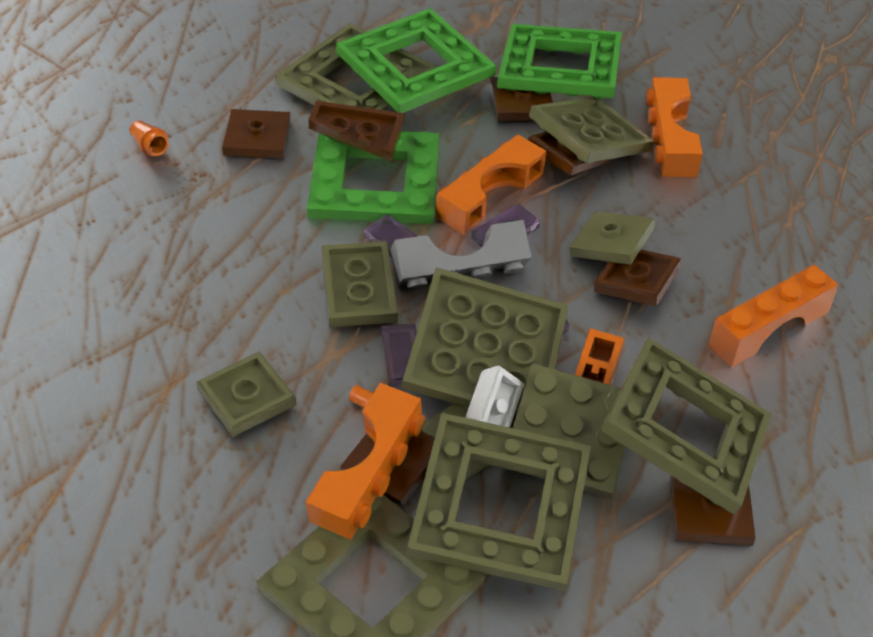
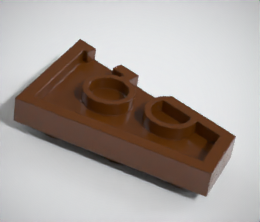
M316 101L308 122L309 129L392 162L404 126L405 113Z

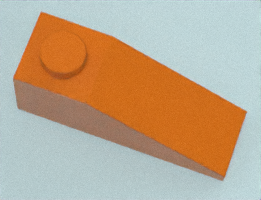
M590 328L575 375L613 386L625 350V338Z

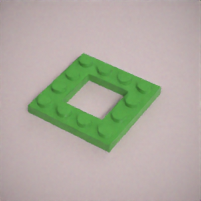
M431 8L336 43V53L398 113H404L496 75L497 66ZM423 40L448 62L445 65L407 79L384 55Z
M512 24L498 74L497 88L513 92L515 90H527L539 94L550 92L562 93L566 96H593L597 99L614 98L622 32ZM535 49H543L546 52L570 51L573 54L590 53L588 71L532 66Z
M401 132L392 160H407L404 192L343 189L347 157L383 158L319 133L307 205V218L434 224L439 133Z

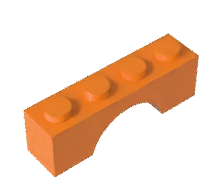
M653 77L651 89H646L645 106L650 107L648 111V124L653 125L651 139L656 144L654 160L655 164L660 165L661 176L698 177L703 156L699 134L687 131L676 123L687 118L691 100L688 78Z
M518 134L508 142H504L496 151L488 157L482 158L477 165L469 171L463 172L457 180L447 187H443L436 196V218L465 236L485 220L487 200L485 193L501 186H514L525 189L544 174L546 150Z
M814 264L717 317L708 346L732 368L755 355L765 340L788 320L797 318L806 326L830 311L839 284Z
M381 382L362 411L365 432L375 442L372 452L363 462L350 469L324 471L305 502L310 523L350 540L358 528L362 529L367 524L374 500L377 496L382 497L386 492L390 481V473L395 465L400 466L403 463L409 441L412 436L417 437L420 434L425 422V416L422 415L421 398Z

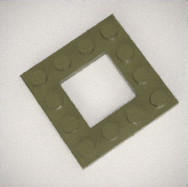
M351 23L275 75L277 86L313 105L316 101L384 111H392L394 109L373 88L359 96L324 78V76L345 62L336 53V43L367 32ZM403 49L384 55L407 79L437 68V66Z
M648 337L641 346L600 431L677 478L681 483L688 485L707 497L716 505L735 514L743 504L772 414ZM665 387L678 397L684 398L697 406L707 415L725 424L713 458L651 419Z
M441 412L406 555L565 592L591 446ZM469 461L545 478L533 539L456 521Z
M383 495L382 497H376L371 506L372 511L367 524L362 529L358 528L351 540L319 526L262 575L256 583L257 590L312 637H429L484 583L485 573L406 555L414 518ZM369 538L423 580L373 628L319 584Z

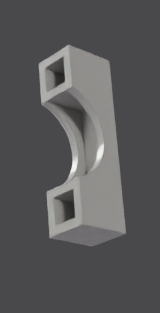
M524 220L491 225L485 233L482 247L469 255L455 256L447 254L437 248L428 235L394 240L390 248L398 286L407 285L408 289H418L427 286V282L433 279L436 267L462 275L472 274V278L478 279L490 276L492 274L491 271L503 269L504 273L521 271L523 266L532 258Z

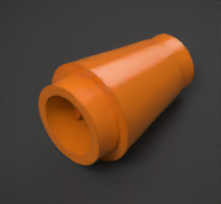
M141 120L131 124L130 134L145 155L160 156L166 152L169 140L163 129Z

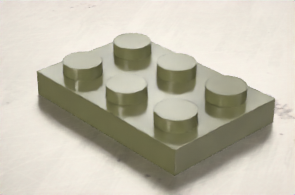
M387 241L322 246L329 327L397 323L398 311Z

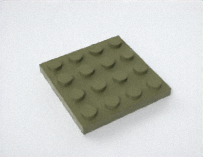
M436 267L401 388L469 407L480 375L485 369L500 366L526 385L531 364L555 370L569 305ZM520 398V400H519V403H518V406H517V409H516V412H515V415H514V418H513L514 421H515V419H516V415H517L518 408H519V405H520V402H521V398Z

